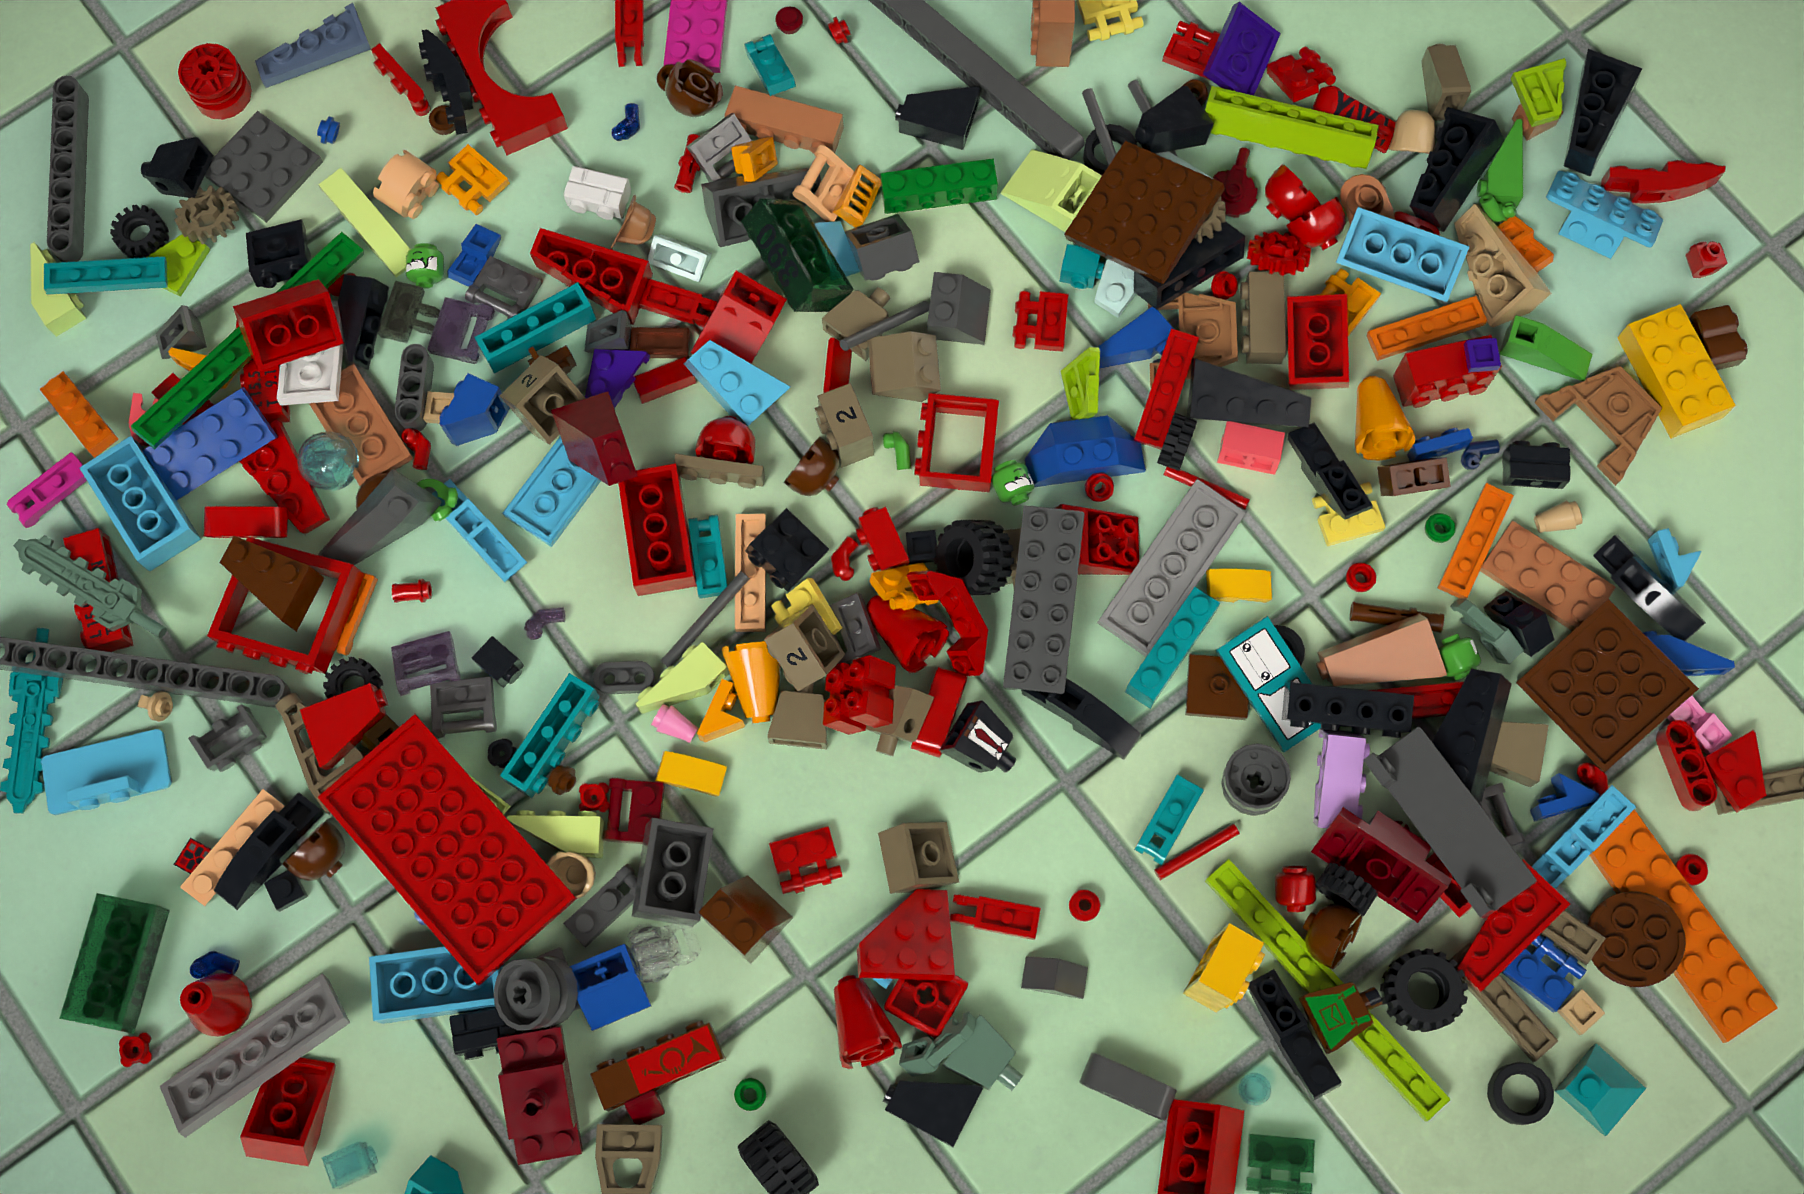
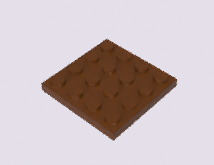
M1125 141L1064 235L1068 241L1164 284L1222 195L1225 187L1222 182Z
M1609 599L1516 682L1604 773L1699 689Z

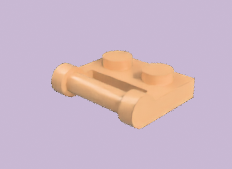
M819 145L814 153L816 157L801 185L796 186L793 196L808 205L826 222H834L837 215L833 213V210L854 171L828 147ZM827 163L830 167L815 194H813L810 190L823 166Z

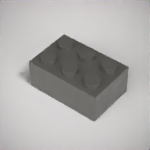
M651 818L645 827L632 917L692 927L700 921L701 915L698 912L703 904L714 828Z

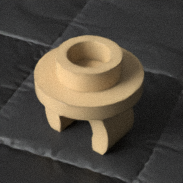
M158 691L152 697L141 695L137 707L147 709L149 717L154 721L160 722L165 720L172 712L173 702L169 693Z

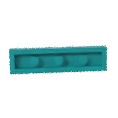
M165 257L44 263V290L47 295L168 288L167 261Z

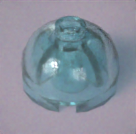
M326 431L313 434L302 443L298 451L297 464L300 474L311 486L336 491L344 489L353 481L354 477H352L354 467L358 468L359 457L357 448L349 437H345L338 432Z

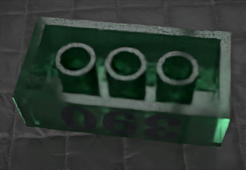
M760 198L741 221L748 237L755 244L761 259L768 266L776 284L781 288L789 306L794 312H829L854 290L801 201Z
M97 893L59 1019L134 1034L170 910L154 904Z

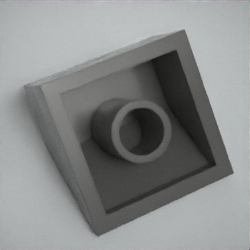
M898 214L845 231L858 268L865 281L879 280L885 277L887 273L906 271L912 268L913 264L919 263L912 232Z
M934 272L927 334L936 335V340L985 345L991 290L964 275Z

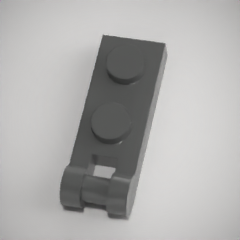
M630 864L623 866L608 883L563 923L584 947H587L634 903L637 877L634 874L635 870ZM624 883L630 888V891L625 896L618 890Z

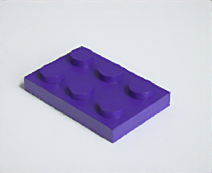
M1241 2L1234 4L1203 75L1223 89L1254 96L1281 33Z

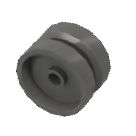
M554 956L513 960L502 968L494 986V1003L500 1018L509 1027L519 1031L561 1024L569 1018L575 1009L578 997L577 981L572 969L563 960Z

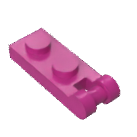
M70 452L8 500V508L12 513L19 515L18 520L25 528L35 525L43 514L87 481L79 467L83 466L82 462L74 453ZM33 500L35 504L28 508V502Z

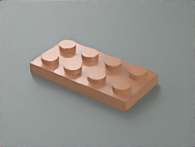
M354 364L341 371L339 401L309 403L359 486L366 479L376 474L389 473L392 469L396 470L413 460L410 452Z
M1514 521L1509 524L1480 569V572L1572 631L1606 602L1616 588L1607 580Z

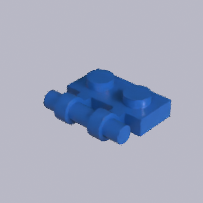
M1540 934L1532 942L1536 946L1533 952L1530 953L1525 949L1501 973L1554 1013L1557 1012L1574 988L1572 984L1564 979L1566 975L1570 972L1577 979H1581L1587 970L1577 963V958L1571 954H1565L1554 945L1551 939ZM1545 954L1559 964L1555 971L1541 961Z

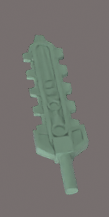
M45 535L39 540L29 539L26 541L18 539L13 545L19 552V559L23 563L22 571L28 575L36 571L41 574L39 581L47 586L49 583L54 582L58 585L57 593L66 596L70 592L76 596L74 603L78 606L83 607L88 603L94 607L91 613L95 616L93 620L109 630L115 631L130 623L132 625L136 623L159 638L166 634L167 628L142 613V590L123 578L120 581L114 579L109 583L105 580L107 573L99 568L91 572L87 569L89 562L81 557L75 561L70 559L71 551L63 546L57 550L52 548L54 541Z

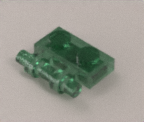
M1248 1134L1247 1167L1260 1168L1259 1178L1246 1177V1190L1257 1191L1258 1194H1312V1183L1300 1182V1173H1314L1315 1140ZM1271 1169L1289 1171L1288 1181L1271 1179Z

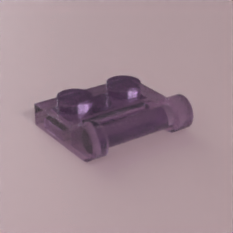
M445 297L427 350L430 354L477 364L480 354L478 353L479 346L474 337L485 332L488 321L493 319L495 310L487 305H475ZM472 316L477 317L467 349H461Z
M450 631L391 647L396 685L400 696L410 694V690L449 679L451 682L461 680L454 640ZM446 664L447 668L407 679L408 674Z

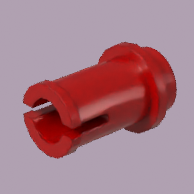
M419 579L418 582L394 583L392 584V598L395 603L420 600V602L424 603L427 599L432 598L430 581H424V579Z

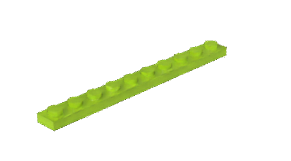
M1230 859L1205 880L1210 888L1254 936L1264 942L1265 948L1307 993L1344 984L1329 967L1319 963L1311 956L1302 937ZM1369 1011L1373 1024L1351 1039V1041L1425 1122L1429 1121L1451 1099Z

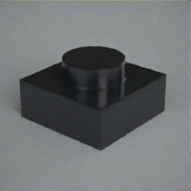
M935 530L906 532L909 564L934 562V558H936L934 550L935 545H937Z
M288 870L264 883L276 910L279 912L308 897L300 879Z

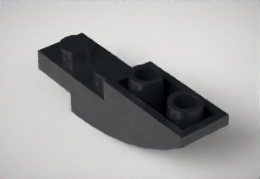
M422 30L424 42H419L418 44L421 58L428 60V64L423 65L427 82H433L435 92L441 91L443 102L449 101L450 107H445L448 125L454 124L456 135L468 133L464 110L473 109V102L465 73L450 49L429 30Z
M1315 422L1309 424V427H1302L1288 433V441L1301 460L1302 471L1323 500L1339 516L1346 520L1372 509V503L1344 460H1338Z
M1614 535L1593 555L1612 575L1610 578L1673 637L1686 642L1706 624L1690 605L1664 579H1660L1619 535Z
M1067 678L1063 694L1021 689L1022 695L1071 723L1073 730L1123 760L1141 737V734L1114 710Z
M299 792L279 813L273 810L236 853L220 877L214 892L238 910L282 865L280 858L323 815L322 810Z
M1273 969L1249 982L1248 990L1265 1024L1295 1076L1298 1075L1313 1101L1340 1087L1342 1081L1308 1029V1022L1276 971Z

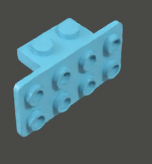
M1568 171L1557 172L1546 195L1549 201L1571 211L1558 234L1610 259L1624 237L1651 248L1657 239L1663 219L1655 211L1642 209L1632 204L1629 199L1622 196L1617 197L1607 192L1602 186L1587 183L1581 180L1575 173Z
M159 729L46 755L41 760L48 811L53 815L76 810H91L98 808L100 804L109 802H124L133 796L169 788L172 783L165 736Z

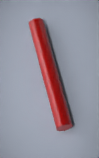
M1166 467L1163 474L1190 487L1198 479L1244 510L1250 500L1181 469L1177 471Z
M1231 824L1154 869V872L1161 881L1240 833L1235 824Z

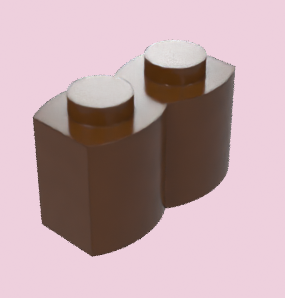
M1729 305L1696 311L1689 317L1716 370L1739 366L1746 359L1748 352L1747 344L1737 332L1739 326L1738 317L1735 312H1732Z

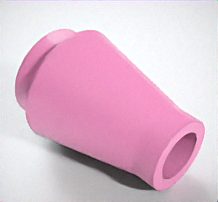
M662 704L651 723L652 726L657 728V732L685 740L688 743L691 742L699 728L674 706L671 705L669 707L665 704Z

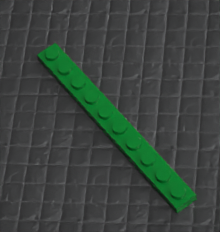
M341 232L277 292L317 279L328 289L364 255V250ZM240 327L236 328L131 425L132 431L154 450L252 359Z

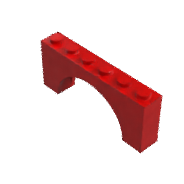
M451 0L435 7L439 19L435 20L442 36L448 35L450 41H447L446 45L455 57H459L461 62L459 64L466 78H469L472 84L469 86L471 96L475 103L480 101L483 108L478 109L485 125L491 123L494 129L490 132V135L497 148L502 146L508 156L568 129L564 115L553 93L535 97L516 95L498 86L485 71L484 55L490 37L500 25L513 18L506 0Z

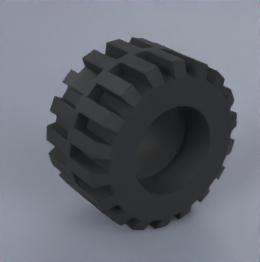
M991 520L953 521L952 525H947L944 528V533H940L938 537L939 544L935 545L936 558H934V564H937L938 568L936 572L962 579L970 596L991 595V593L1000 591V587H1004L1007 583L1006 577L1011 576L1012 570L1010 567L1011 564H1014V558L1011 556V552L1014 550L1013 545H1009L1010 537L1008 533H1003L1004 528L1001 525H996Z
M1426 948L1406 953L1389 965L1390 968L1382 976L1385 980L1384 983L1380 984V991L1384 992V997L1381 998L1383 1005L1387 1004L1389 1008L1386 1011L1390 1017L1395 1016L1397 1019L1395 1023L1400 1026H1408L1407 1030L1410 1031L1420 1030L1421 1032H1429L1450 1025L1455 1021V1017L1461 1015L1463 1012L1461 1007L1467 1003L1468 999L1467 996H1464V991L1468 990V984L1462 983L1461 977H1464L1465 974L1463 970L1457 971L1455 966L1458 963L1454 959L1447 960L1445 958L1447 954L1441 951L1434 953L1433 949ZM1416 972L1425 973L1437 983L1439 1000L1434 1008L1424 1009L1412 1001L1408 992V982L1412 974Z
M768 1120L738 1145L741 1158L769 1194H809L819 1186L816 1174L775 1123Z

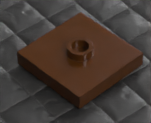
M1189 654L1185 715L1247 720L1248 699L1222 659L1218 656Z

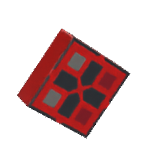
M190 837L173 865L191 874L212 849Z

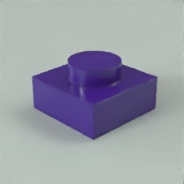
M1496 338L1466 340L1464 350L1468 373L1494 371L1501 367Z

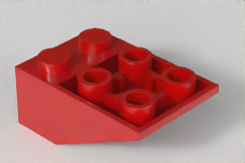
M735 270L724 287L690 353H696L704 344L711 340L752 364L787 299Z
M1060 504L1055 507V509L1084 512L1078 575H1130L1139 563L1138 517L1067 504Z

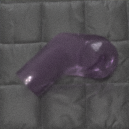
M564 607L536 611L525 622L524 630L527 631V637L531 640L539 639L543 633L541 628L546 624L565 622Z

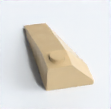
M1474 204L1454 223L1459 243L1469 246L1466 255L1469 267L1467 272L1469 281L1473 282L1475 296H1477L1490 327L1494 328L1509 322L1516 315L1523 316L1532 312L1552 294L1535 269L1478 204Z

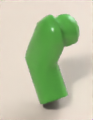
M1491 193L1483 195L1479 200L1485 213L1493 222L1507 221L1508 218L1516 216V207L1512 202L1506 204L1497 203Z
M899 432L885 433L883 435V444L886 449L894 448L897 470L912 469L909 444Z

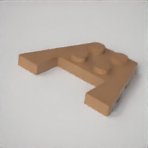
M1184 293L1157 309H1179V331L1199 337L1193 358L1220 367L1238 361L1236 302L1203 294L1198 296ZM1192 361L1185 380L1191 377ZM1150 363V388L1152 387L1159 363Z
M1621 366L1589 377L1578 384L1560 388L1559 391L1544 394L1535 401V404L1552 421L1576 404L1614 442L1618 448L1602 460L1597 467L1615 486L1623 479L1627 468L1636 456L1640 445L1662 409Z

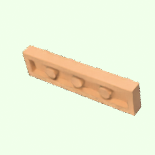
M736 514L735 577L742 571L750 578L735 595L736 632H766V571L762 567L755 566L745 552L749 544L766 528V514Z
M262 789L180 888L206 906L216 894L214 888L242 845L273 810L279 813L285 805Z

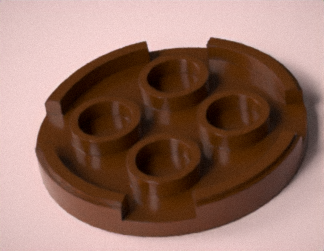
M1629 891L1612 895L1594 909L1587 922V926L1606 938L1591 960L1603 975L1618 984L1629 987H1646L1657 984L1674 973L1684 956L1686 937L1680 919L1666 902L1651 894Z

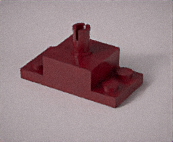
M1342 807L1316 842L1311 852L1328 864L1336 863L1338 866L1345 867L1348 871H1353L1356 876L1362 877L1364 882L1372 885L1371 887L1376 890L1379 898L1419 923L1449 887L1452 878L1425 861L1431 847L1426 841L1410 832L1407 824L1403 827L1401 826L1403 824L1402 821H1394L1380 811H1377L1369 823Z
M562 1025L498 1036L497 1043L502 1067L498 1078L508 1139H514L518 1165L582 1154L583 1148Z

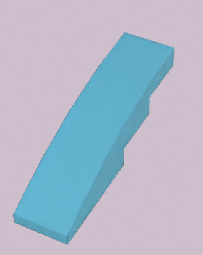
M449 479L444 484L448 488H456L458 498L455 508H452V512L445 519L505 583L527 564L526 560ZM437 491L433 492L432 495L441 500L439 506H444L445 500L438 497Z
M1611 785L1531 867L1556 889L1567 876L1571 875L1602 844L1636 806Z

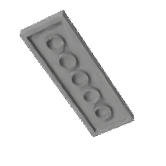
M1197 479L1097 623L1147 657L1246 512Z
M323 973L160 1085L178 1133L186 1138L350 1023L329 979Z

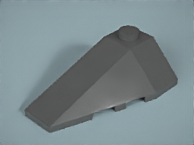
M809 168L765 173L759 179L752 182H745L744 176L701 184L705 212L718 246L724 247L746 242L755 237V234L761 231L765 225L771 224L773 226L778 223L777 220L787 214L795 213L805 207L806 204L799 201L793 196V191L797 185H801ZM820 174L810 190L813 194H815L821 183Z
M392 469L318 555L356 565L423 525L439 507L441 500Z

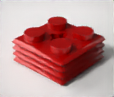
M956 975L952 981L898 979L884 1004V1009L936 1039L942 1034L945 1025L950 1017H952L968 987V982ZM927 988H930L932 990L931 996L935 998L934 1001H927L925 1004L920 1003L921 997L918 995V992L920 990L925 992Z

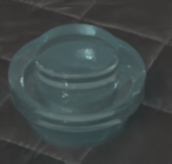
M1250 1073L1241 1079L1238 1091L1245 1103L1258 1106L1269 1099L1271 1086L1265 1076L1259 1073Z

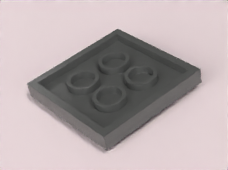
M257 111L213 157L205 177L219 188L222 187L226 193L229 192L235 200L267 223L323 161L319 155Z

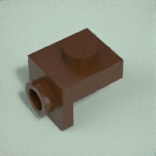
M567 345L545 356L558 364L566 375L573 367L577 366ZM533 346L528 349L532 357L527 360L529 365L539 357Z

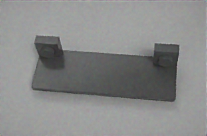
M1024 505L1003 682L1004 689H1022L1057 694L1065 692L1084 524V512Z
M1417 727L1380 755L1372 753L1363 760L1380 784L1389 790L1462 888L1460 891L1480 918L1488 917L1536 883L1537 880L1422 728Z

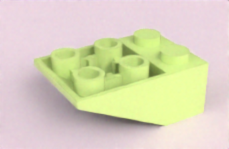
M1031 149L1001 191V194L1066 232L1102 175L1082 163Z

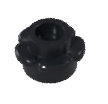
M508 739L496 740L488 747V761L492 766H499V768L503 769L507 766L517 748L513 747L512 741ZM501 751L505 752L504 756H500Z

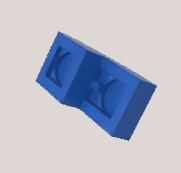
M475 224L461 243L462 252L448 269V278L468 287L472 285L489 256H494L500 243L501 235Z

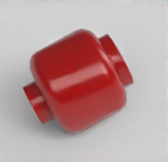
M1284 866L1282 871L1275 875L1276 902L1287 906L1288 912H1304L1307 905H1311L1316 901L1315 875L1307 871V866Z

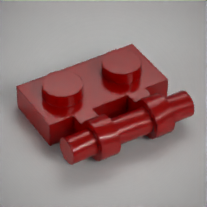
M1179 21L1176 31L1185 34V36L1173 33L1163 55L1162 62L1207 78L1203 75V72L1220 36V32L1214 31L1212 33L1199 28V24L1193 22L1188 24ZM1194 38L1206 42L1208 45L1194 41Z
M1306 46L1299 51V55L1302 58L1296 60L1292 55H1288L1267 64L1266 67L1269 77L1293 103L1319 93L1318 84L1325 82L1327 85H1332L1336 81L1333 69L1327 63L1320 61L1321 57L1315 50H1310Z
M1040 291L1039 302L1030 301V292H1019V301L1015 303L1017 321L1016 325L1013 326L1012 336L1015 338L1014 347L1024 349L1026 347V339L1035 338L1034 349L1063 352L1069 294ZM1030 314H1037L1036 326L1028 325Z
M829 826L769 843L777 874L789 871L792 879L780 882L783 894L793 891L797 894L804 892L806 887L820 883L823 886L832 883L831 880L843 877L840 865L827 868L826 861L837 858ZM817 864L819 871L803 876L800 875V868Z

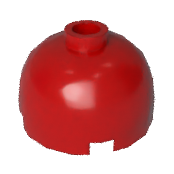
M1283 164L1274 171L1267 181L1265 196L1269 204L1266 208L1276 219L1282 216L1289 221H1294L1321 206L1310 190L1308 191L1303 182Z
M1335 197L1288 223L1286 226L1290 234L1296 237L1299 242L1305 244V246L1310 248L1320 246L1322 250H1325L1338 242L1336 236L1343 231L1346 224L1345 213L1339 199Z
M724 416L708 422L699 433L695 450L696 456L700 457L701 455L709 459L752 464L755 458V437L752 430L736 417Z

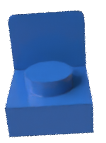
M1557 773L1551 778L1556 794L1538 799L1539 805L1532 808L1530 812L1534 822L1591 806L1600 797V794L1563 774Z

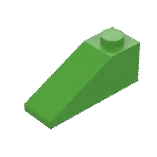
M1516 119L1483 180L1480 179L1478 181V197L1491 193L1497 203L1506 204L1512 202L1516 208L1522 200V119Z

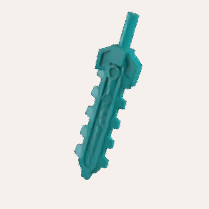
M37 628L35 642L48 643L49 629ZM33 652V659H32V661H33V660L35 659V657H36V652ZM20 672L10 673L9 696H12V701L18 703L17 713L10 714L9 723L14 724L15 729L14 735L8 736L6 745L12 747L11 758L4 759L2 768L8 769L9 774L8 780L1 782L0 791L6 792V797L12 804L15 814H24L27 805L32 803L36 794L44 792V783L38 782L39 772L42 771V749L49 748L50 738L45 737L44 733L45 727L52 725L53 716L47 714L49 704L55 703V697L60 698L63 678Z

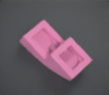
M1693 696L1689 697L1667 717L1670 722L1675 720L1687 722L1692 727L1701 750L1707 755L1720 749L1732 736L1714 713H1706Z

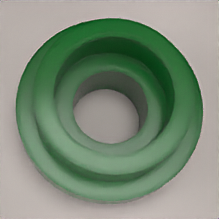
M1433 514L1425 523V533L1434 542H1447L1455 533V523L1446 514ZM1435 525H1441L1444 528V532L1438 533L1435 530Z
M744 1079L736 1086L734 1092L735 1101L740 1108L746 1111L757 1110L766 1100L765 1086L757 1079ZM751 1088L755 1089L757 1093L756 1098L752 1101L746 1100L745 1092Z

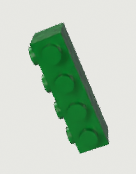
M994 158L880 173L885 214L997 200L998 182Z

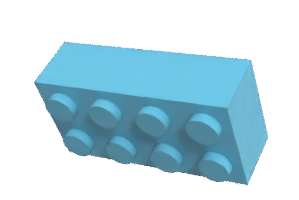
M1357 206L1336 263L1447 302L1469 246Z
M130 436L79 467L137 562L148 571H152L201 540L178 501L142 452L144 448Z
M445 947L369 957L373 1021L385 1024L467 1013L496 1007L494 1003V986L496 978L505 964L497 969L481 985H477Z

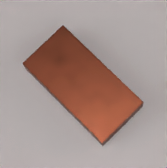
M631 327L630 351H646L650 358L681 359L686 357V359H689V328Z

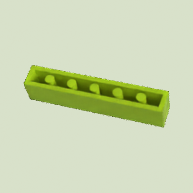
M1211 86L1205 109L1214 123L1211 134H1221L1234 137L1240 141L1263 144L1269 148L1276 147L1295 154L1318 157L1323 161L1339 162L1353 168L1367 169L1376 143L1379 126Z

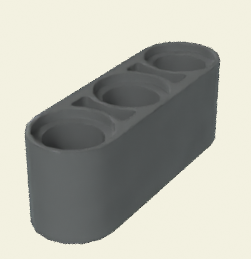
M410 344L402 352L395 402V416L402 427L422 431L427 424L423 417L427 393L432 388L434 363L425 347L420 344ZM423 358V361L418 365H412L415 359ZM420 385L417 391L409 392L412 386ZM417 412L414 418L410 420L405 419L409 413Z
M1092 1052L1079 1081L1080 1084L1163 1121L1166 1120L1177 1090L1171 1086Z

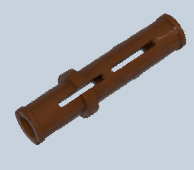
M1352 602L1350 608V621L1390 625L1420 613L1428 618L1433 632L1441 633L1444 626V614L1421 612L1413 607L1406 610Z

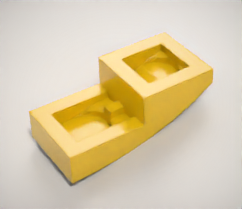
M1208 569L1206 571L1207 595L1216 601L1234 603L1238 600L1267 603L1272 600L1271 571L1255 569Z
M663 751L655 781L717 797L720 795L727 766L679 753Z

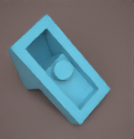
M1669 528L1653 534L1648 539V543L1661 578L1675 591H1678L1684 586L1701 551L1679 556L1678 542L1675 537L1671 536Z

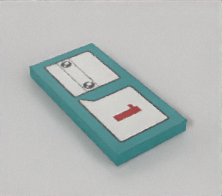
M1268 616L1216 649V652L1282 752H1286L1321 728V724L1309 723V728L1290 727V721L1282 720L1285 683L1312 684V682Z

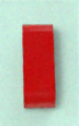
M204 507V537L287 538L288 508Z
M938 667L928 694L934 697L916 741L911 745V749L941 758L942 752L939 750L950 732L968 676Z
M1675 720L1658 731L1656 735L1657 746L1681 805L1689 811H1699L1716 800L1717 789L1692 727L1685 721ZM1670 730L1678 734L1680 738L1679 743L1671 739ZM1682 759L1689 762V764L1691 765V772H1687L1683 769L1681 764ZM1693 788L1701 792L1703 796L1702 802L1695 799Z

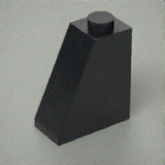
M1186 85L1180 87L1142 114L1135 137L1143 149L1157 154L1206 145L1214 123Z
M974 86L907 94L904 105L899 104L896 111L895 121H899V133L964 150L979 105L980 88Z
M899 1081L897 1087L892 1084L890 1085L882 1102L887 1104L886 1112L953 1148L983 1088L978 1085Z

